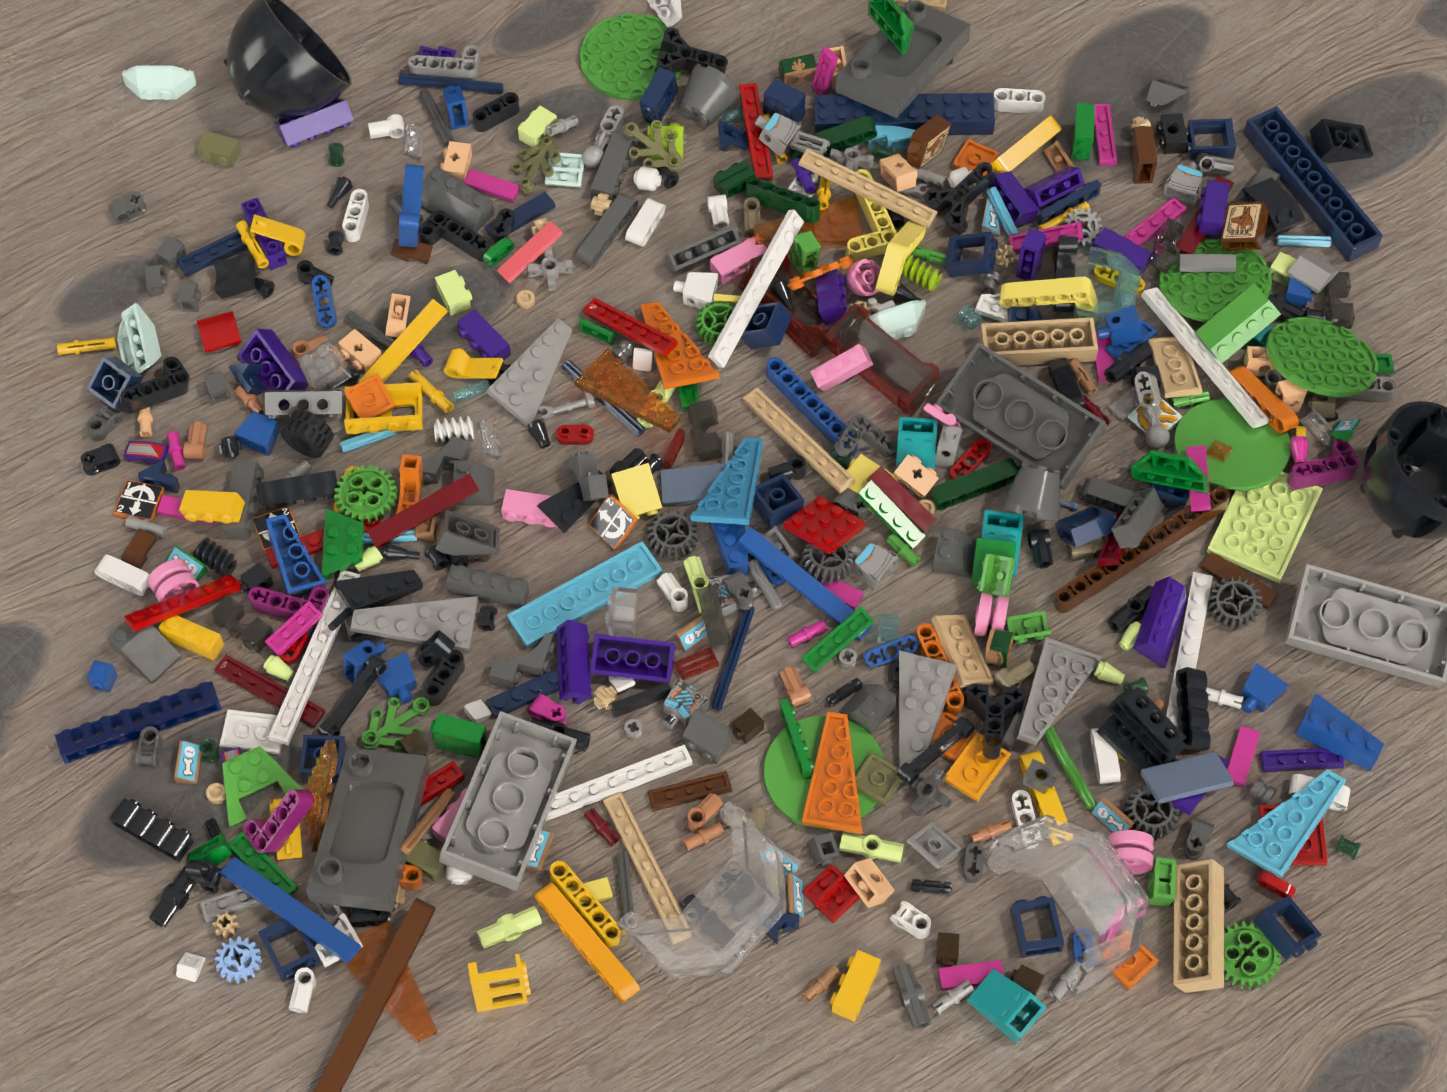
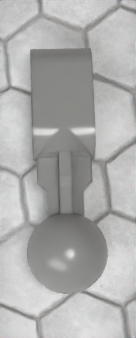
M613 105L609 107L600 123V129L595 137V144L584 149L582 161L587 167L598 168L604 156L603 150L605 146H608L613 132L619 133L623 127L624 110L621 106Z
M1142 371L1136 375L1135 385L1139 403L1143 407L1144 416L1148 419L1150 426L1145 433V440L1152 448L1159 449L1167 445L1170 433L1160 423L1161 397L1157 379L1153 374ZM1152 395L1153 401L1147 404V397Z

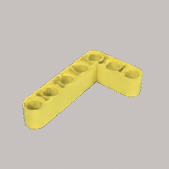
M864 169L857 171V173L873 180L869 171ZM857 193L855 194L872 233L858 236L848 241L845 256L849 255L853 262L885 254L889 241L897 234L886 208Z
M909 220L891 239L886 249L876 291L891 296L895 295L905 260L923 240L926 227Z
M1087 277L1004 283L1001 286L1000 305L1003 307L1075 303L1081 318H1093L1094 322L1098 319L1099 302L1092 282Z

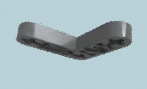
M859 413L855 414L848 421L834 445L836 452L841 456H847L852 452L860 438L884 457H890L897 451V445L894 440L868 418ZM848 431L852 432L855 438H852ZM870 432L874 433L876 439L870 435Z

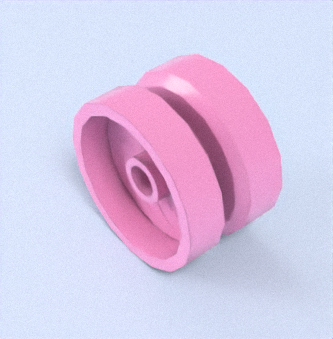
M174 559L161 564L152 571L147 580L158 602L199 587V583L195 576L191 574L187 563L181 559Z
M981 592L979 605L977 604L974 620L976 623L974 635L984 637L987 633L988 625L991 626V629L1004 631L1009 597L998 596L995 607H991L992 594Z
M1123 830L1110 834L1108 836V850L1110 852L1107 856V867L1116 873L1126 875L1144 874L1153 869V855L1151 853L1154 848V838L1145 832L1136 830Z

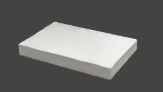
M228 709L220 739V749L229 750L241 747L243 752H247L261 746L269 755L280 756L283 744L271 741L268 737L277 715Z

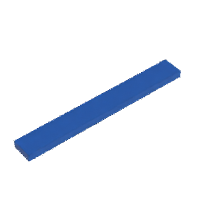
M752 527L738 540L737 543L838 625L855 612ZM873 625L867 628L856 639L860 642L862 638L872 628Z
M236 857L220 871L223 877L348 964L362 949L361 945Z

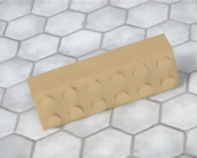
M1093 318L981 324L980 343L1016 366L1047 364L1066 358L1068 363L1073 359H1078L1079 362L1096 361L1098 344Z
M1213 859L1176 865L1173 985L1185 993L1224 988V868Z

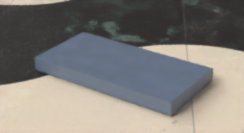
M726 463L661 470L663 507L699 503L701 499L704 500L710 486L720 472H723L726 468Z
M1216 752L1141 770V776L1158 804L1233 786L1234 783L1233 778Z

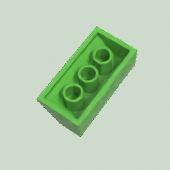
M1252 283L1195 332L1218 360L1223 363L1279 317L1281 313L1257 285Z

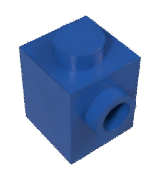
M1290 278L1285 298L1289 304L1305 308L1307 302L1312 301L1314 291H1311L1309 287L1299 281Z
M94 660L87 679L91 688L111 692L118 675L113 664Z

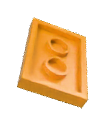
M977 732L946 773L947 777L944 781L978 802L1009 760L1011 753L1002 748L999 758L995 760L987 759L983 755V735Z

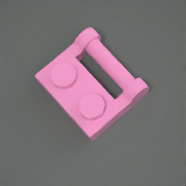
M927 403L923 410L930 419H937L939 425L943 426L946 424L961 428V425L956 421V417L953 414L946 415L940 406L936 404L932 406Z

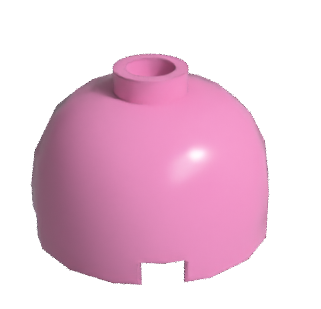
M867 259L858 260L853 263L846 272V284L849 290L858 296H871L878 293L876 285L881 270L879 265L875 261Z

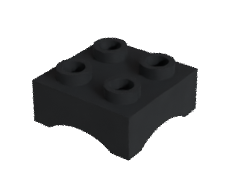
M248 251L242 252L234 258L214 261L216 271L215 292L221 299L255 289L254 258Z

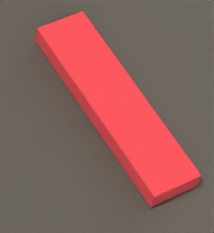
M549 221L508 259L497 272L510 284L528 267L527 264H531L563 232L552 221Z

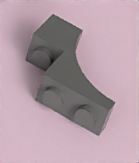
M451 436L449 442L441 451L422 459L423 481L438 484L445 465L454 469V460H468L471 453L470 441Z
M588 451L577 452L575 455H570V459L563 461L564 469L568 468L576 475L584 501L602 500L609 497L606 474H599L595 454H588Z
M545 633L539 645L521 657L513 659L495 658L489 674L490 684L511 689L515 687L516 683L520 682L521 673L538 677L544 674V672H548L550 654L553 655L556 649L553 635Z

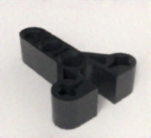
M667 28L665 30L655 73L659 67L673 73L681 70L691 71L699 63L701 67L707 68L709 65L725 74L728 60L725 56L690 47L680 37L679 31L675 28Z
M983 162L955 188L945 190L932 188L926 191L925 201L931 209L937 211V216L947 207L951 206L952 209L943 219L955 233H964L968 228L966 218L969 204L994 182L996 173L990 163ZM985 171H990L988 175H983ZM971 184H976L974 188H969ZM959 196H963L960 201H956Z
M1058 236L1053 252L1055 279L1075 277L1078 237ZM1074 303L1054 304V312L1074 311Z
M971 684L966 689L964 703L968 709L973 710L984 722L983 755L987 759L995 760L1001 755L1004 722L1013 714L1022 711L1025 693L1020 688L1003 686L1001 699L992 700L988 694L989 685Z

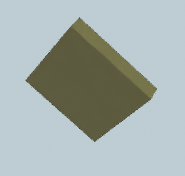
M871 752L855 775L857 791L885 807L902 782L896 774L899 768Z

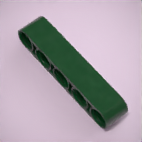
M865 116L812 135L829 140L830 145L826 147V153H823L826 156L831 153V149L840 151L874 139L877 136V130L873 118ZM812 142V144L822 146L821 144ZM790 148L793 160L802 158L803 152Z
M749 178L746 180V199L749 197L757 198L760 205L783 214H787L788 210H795L802 220L807 223H816L820 220V202L818 200L759 178Z
M1009 458L936 485L929 490L928 494L936 509L943 510L1012 484L1019 469L1014 460Z

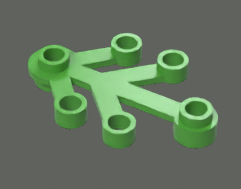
M396 697L390 698L388 700L389 708L385 725L379 730L378 724L384 715L380 708H374L371 711L372 719L369 730L365 731L361 736L362 746L368 750L376 749L380 745L394 747L398 752L403 751L401 747L396 746L402 738L390 739L384 738V736L389 733L408 736L416 730L423 736L420 727L409 728L402 727L401 725L418 714H427L430 710L428 699L425 697L415 699L413 708L395 719L396 711L400 708V701ZM397 702V705L391 706V703ZM420 706H425V707H426V708L423 709V710H419V707H420ZM380 713V716L374 717V714ZM371 738H372V739H375L374 742H371V743L368 742V740L371 739Z

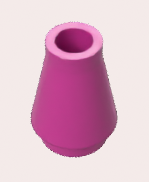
M1304 436L1292 437L1289 443L1295 464L1306 462L1309 442Z

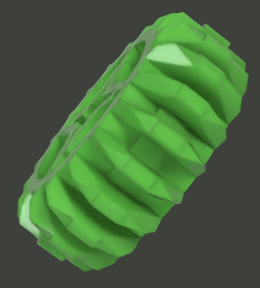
M714 301L712 305L707 303L706 308L701 307L700 312H697L695 331L698 333L699 339H703L704 344L709 342L710 346L715 344L736 304L730 306L729 302L723 304L722 301L720 303ZM707 321L710 323V328L706 326Z

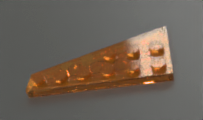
M856 197L828 204V208L825 210L820 209V220L816 223L804 222L798 234L812 231L820 245H847L850 239L862 236ZM785 217L754 225L755 245H770Z
M609 348L575 381V387L668 433L680 423V415L667 403H663L655 392H651L648 389V385L631 369H627L619 358H615Z
M335 739L326 740L324 747L320 750L319 758L316 759V766L312 769V775L309 776L308 785L305 786V790H310L313 793V804L304 816V824L308 826L312 852H317L319 839H321L323 833V823H326L330 799L326 797L327 792H332V777H335L338 761Z
M389 921L358 934L357 936L363 946L362 949L348 964L343 961L367 989L395 938ZM407 965L386 1005V1009L419 1043L437 1035L438 1032Z

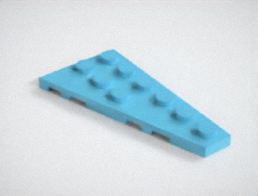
M1326 770L1300 792H1296L1285 803L1283 802L1258 820V823L1250 829H1246L1235 840L1227 843V847L1282 879L1344 786L1346 779L1330 770Z

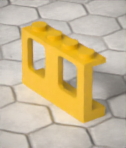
M421 382L384 384L396 408L414 407L415 415L392 416V410L379 417L354 419L355 411L345 394L346 419H344L346 434L377 433L385 430L391 432L423 430V393Z
M515 954L517 967L486 973H478L476 962L468 963L477 1012L528 1003L527 995H531L526 964L525 960L520 961L519 954ZM515 978H518V979H519V980H516V981L505 982V983H500V984H495V985H489L490 983H494V982H499V981H504V980H509V979H515ZM515 993H522V994H520V995H515V996L504 997V998H499V999H494V1000H492L494 997H499V996H504V995H510V994H515Z

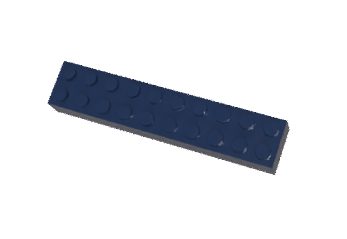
M993 93L919 94L897 118L843 95H814V134L865 116L872 117L875 125L898 126L916 131L937 114L952 123L948 135H993L994 132Z
M1277 106L1247 120L1244 130L1245 136L1271 168L1280 173V179L1326 236L1331 237L1332 243L1347 262L1379 247L1383 234Z

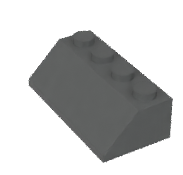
M435 166L424 178L421 207L430 213L438 210L444 211L475 232H478L494 215L492 200Z

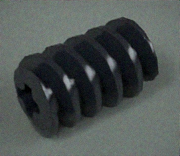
M208 537L204 538L194 550V558L204 565H208L210 569H214L216 573H220L222 577L230 575L237 566L234 554L230 553L228 555V550H222V546H216V542H210Z

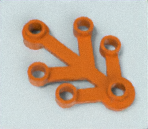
M849 255L838 259L840 263L835 261L828 265L824 264L817 267L816 270L800 274L801 279L800 276L790 279L787 287H790L791 291L805 286L804 281L839 267L840 270L847 269L854 262Z

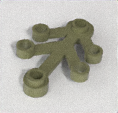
M654 120L651 123L655 142L641 133L636 123L628 122L625 124V136L628 138L635 137L649 148H631L629 150V157L635 160L638 157L659 155L663 160L653 161L647 158L643 162V167H647L645 165L646 162H651L652 166L649 168L667 167L671 171H678L682 167L683 159L676 153L675 132L668 131L665 135V140L668 142L669 147L668 153L662 146V123L659 120ZM659 124L660 127L656 129L653 125ZM628 127H634V131H629ZM671 134L674 138L670 140L667 136ZM636 151L638 154L636 156H632L631 152ZM676 159L677 163L672 164L670 161Z
M546 136L542 138L539 145L530 150L526 148L521 149L518 155L525 162L522 164L520 162L512 164L511 169L514 174H520L523 170L531 167L527 176L519 182V187L524 194L534 191L535 184L533 179L540 165L543 168L542 172L545 177L554 175L553 167L545 159L547 153L550 154L549 158L553 164L559 163L562 159L559 152L555 150L556 140L554 137ZM538 153V155H536L535 157L529 159L530 156H532V155Z

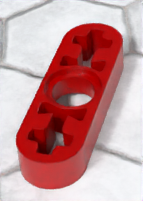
M983 439L977 440L951 468L950 480L960 477V475L956 477L955 473L959 474L962 471L963 476L974 472L989 456L991 450L990 443ZM984 447L985 450H981V451L979 452V455H977L978 449H979V448L981 449V448ZM971 458L976 463L974 465H967L965 460Z

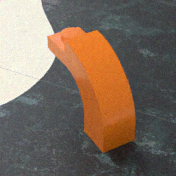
M402 454L399 468L400 497L396 514L421 501L423 485L422 456Z

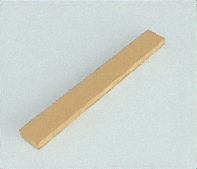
M806 149L799 161V166L926 228H930L937 215V211L809 149Z
M756 388L743 397V402L839 493H842L855 483V478L760 389Z
M619 792L603 799V804L672 943L691 935L692 931L624 796Z

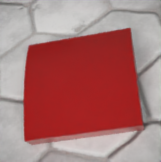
M233 311L197 320L205 353L242 343Z
M832 864L802 890L803 895L832 923L860 899V896L845 878L844 874Z

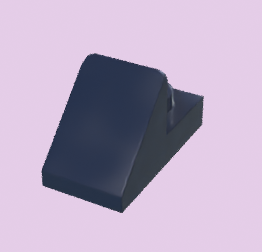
M723 121L718 122L722 151L730 145L742 150L749 148L746 131Z
M1033 304L1029 310L1010 306L1008 309V322L1042 320V315L1036 304Z
M234 364L228 367L247 394H262L265 388L260 383L259 378L255 376L262 367V364Z
M160 461L138 473L141 483L164 487L165 491L178 493L180 489L177 477L172 474H166L167 468L164 461Z
M1154 483L1150 486V488H1155L1159 498L1167 500L1166 508L1186 505L1190 496V490Z
M757 914V926L778 945V929H782L785 932L799 929V914Z

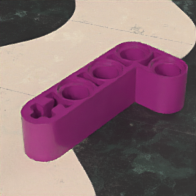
M1338 439L1334 442L1328 458L1295 464L1287 478V484L1293 489H1303L1350 479L1359 465V458L1348 442Z
M324 586L313 588L308 600L262 587H254L248 593L253 610L286 620L297 612L292 611L294 608L300 609L308 601L323 613L330 597L328 589ZM317 621L312 627H317L319 621Z
M305 789L289 790L269 819H249L244 825L245 835L257 852L276 853L283 847L314 802L313 793Z

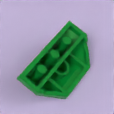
M868 0V15L901 54H905L912 40L913 22L894 0Z
M1151 450L1131 466L1133 480L1202 493L1209 492L1208 478L1195 460L1188 456Z

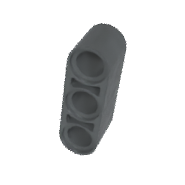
M1086 478L1079 496L1084 502L1118 513L1125 510L1136 493L1095 478Z

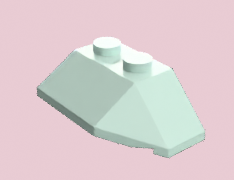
M134 66L122 71L125 85L140 99H178L196 86L194 71H187L175 66Z
M910 301L875 313L864 321L856 323L855 334L860 338L880 345L892 343L903 337H910L916 333L924 316L926 301Z
M135 303L121 314L122 321L119 326L117 341L122 361L140 374L152 366L162 355L155 325L141 307Z

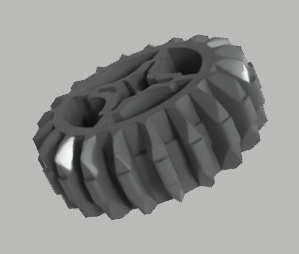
M669 509L668 514L661 512L660 517L655 515L654 521H650L647 528L649 547L653 548L655 554L659 553L661 558L666 555L668 560L674 557L677 561L680 555L685 558L686 553L691 554L692 549H696L697 542L699 541V529L697 528L696 521H691L690 516L686 517L685 512L679 514L678 510L675 513H671ZM681 527L687 531V533L689 534L688 536L684 535V532L681 531ZM657 535H662V538L665 539V542H662Z
M809 543L806 544L802 552L801 563L804 566L803 569L812 577L814 576L816 580H821L822 584L825 581H828L830 585L832 581L838 584L840 579L845 580L851 574L854 567V554H852V548H848L847 543L841 545L831 554Z
M1232 576L1229 577V582L1223 578L1221 581L1222 585L1216 583V589L1211 590L1213 596H1209L1208 600L1211 602L1209 609L1213 610L1211 615L1217 616V622L1223 620L1224 627L1227 623L1231 624V629L1234 628L1235 624L1241 629L1242 623L1248 627L1250 621H1256L1255 616H1260L1261 611L1259 609L1263 607V604L1260 602L1263 597L1258 595L1260 593L1259 589H1254V583L1248 585V578L1244 582H1241L1240 576L1237 577V581H1234ZM1230 590V597L1219 601L1222 594ZM1238 590L1243 591L1247 595H1241ZM1233 598L1239 602L1238 609L1234 603L1232 604ZM1248 604H1252L1251 609L1241 615V609L1247 607ZM1224 610H1230L1234 615H1230Z
M1144 785L1141 787V791L1136 788L1133 792L1134 794H1129L1128 800L1125 801L1124 805L1126 808L1123 811L1134 822L1132 828L1135 827L1136 831L1145 832L1153 838L1155 835L1159 839L1162 838L1163 834L1169 835L1170 830L1173 831L1176 827L1175 824L1179 821L1177 816H1179L1180 810L1172 805L1174 800L1158 804L1150 789H1147ZM1161 805L1165 808L1167 816H1165L1164 812L1161 810ZM1136 808H1138L1139 812L1143 815L1142 819L1138 816Z

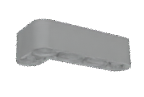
M467 45L463 49L462 58L414 55L408 60L409 72L411 75L476 80L480 67L479 49L475 45Z

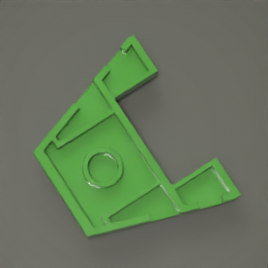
M261 746L222 763L230 828L248 820L239 800L277 782L284 795L289 790L302 789Z

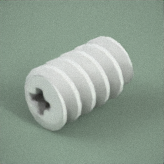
M459 416L458 422L452 417L450 423L444 418L442 424L439 419H436L434 424L436 443L439 437L442 442H445L446 437L450 440L451 436L461 439V435H463L465 440H468L469 434L474 439L473 422L470 417L467 416L466 421H463L462 417Z

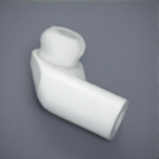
M875 298L867 300V307H871V311L875 313L895 307L892 300L883 304L877 303Z

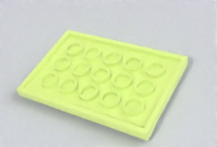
M1282 471L1277 479L1264 487L1250 491L1235 490L1211 540L1207 553L1217 554L1230 563L1280 583L1323 488L1313 486L1293 489L1287 484L1289 474Z

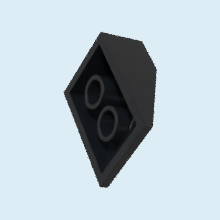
M1322 119L1309 131L1316 153L1322 161L1335 163L1373 156L1363 125Z
M1273 178L1242 189L1248 203L1254 201L1264 202L1269 211L1265 230L1266 238L1294 228L1305 220L1298 203Z

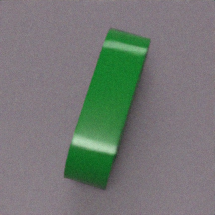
M504 237L486 251L483 261L489 266L496 265L512 252L515 247L514 242L508 237Z

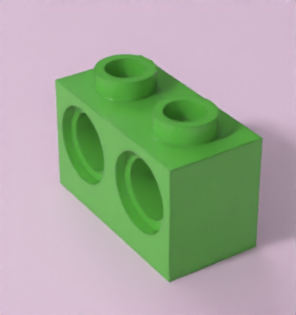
M812 231L802 232L794 237L790 259L799 274L810 270L813 271L817 268L821 246Z
M1155 857L1153 860V869L1149 871V905L1169 907L1174 901L1176 860Z

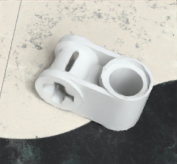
M902 901L900 903L901 907L895 915L893 914L890 917V920L897 927L904 929L916 938H926L930 934V918L910 903ZM924 924L926 927L919 929L916 925Z

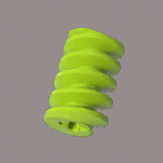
M910 255L904 263L903 276L905 278L909 277L911 281L915 280V283L921 284L923 288L928 287L930 292L934 291L940 283L943 274L938 275V268L932 272V265L925 268V261L920 265V258L913 261L914 255Z

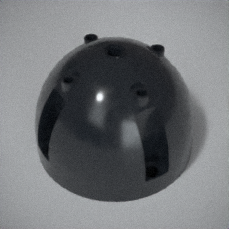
M254 0L237 20L229 39L227 58L223 62L228 67L231 81L238 92V96L248 106L264 114L274 116L281 123L285 118L303 116L326 107L352 85V79L335 53L283 1Z
M1416 401L1402 405L1377 430L1366 451L1363 484L1360 486V490L1366 495L1369 505L1379 519L1393 529L1392 534L1395 538L1400 539L1403 535L1418 539L1447 538V407L1427 401Z

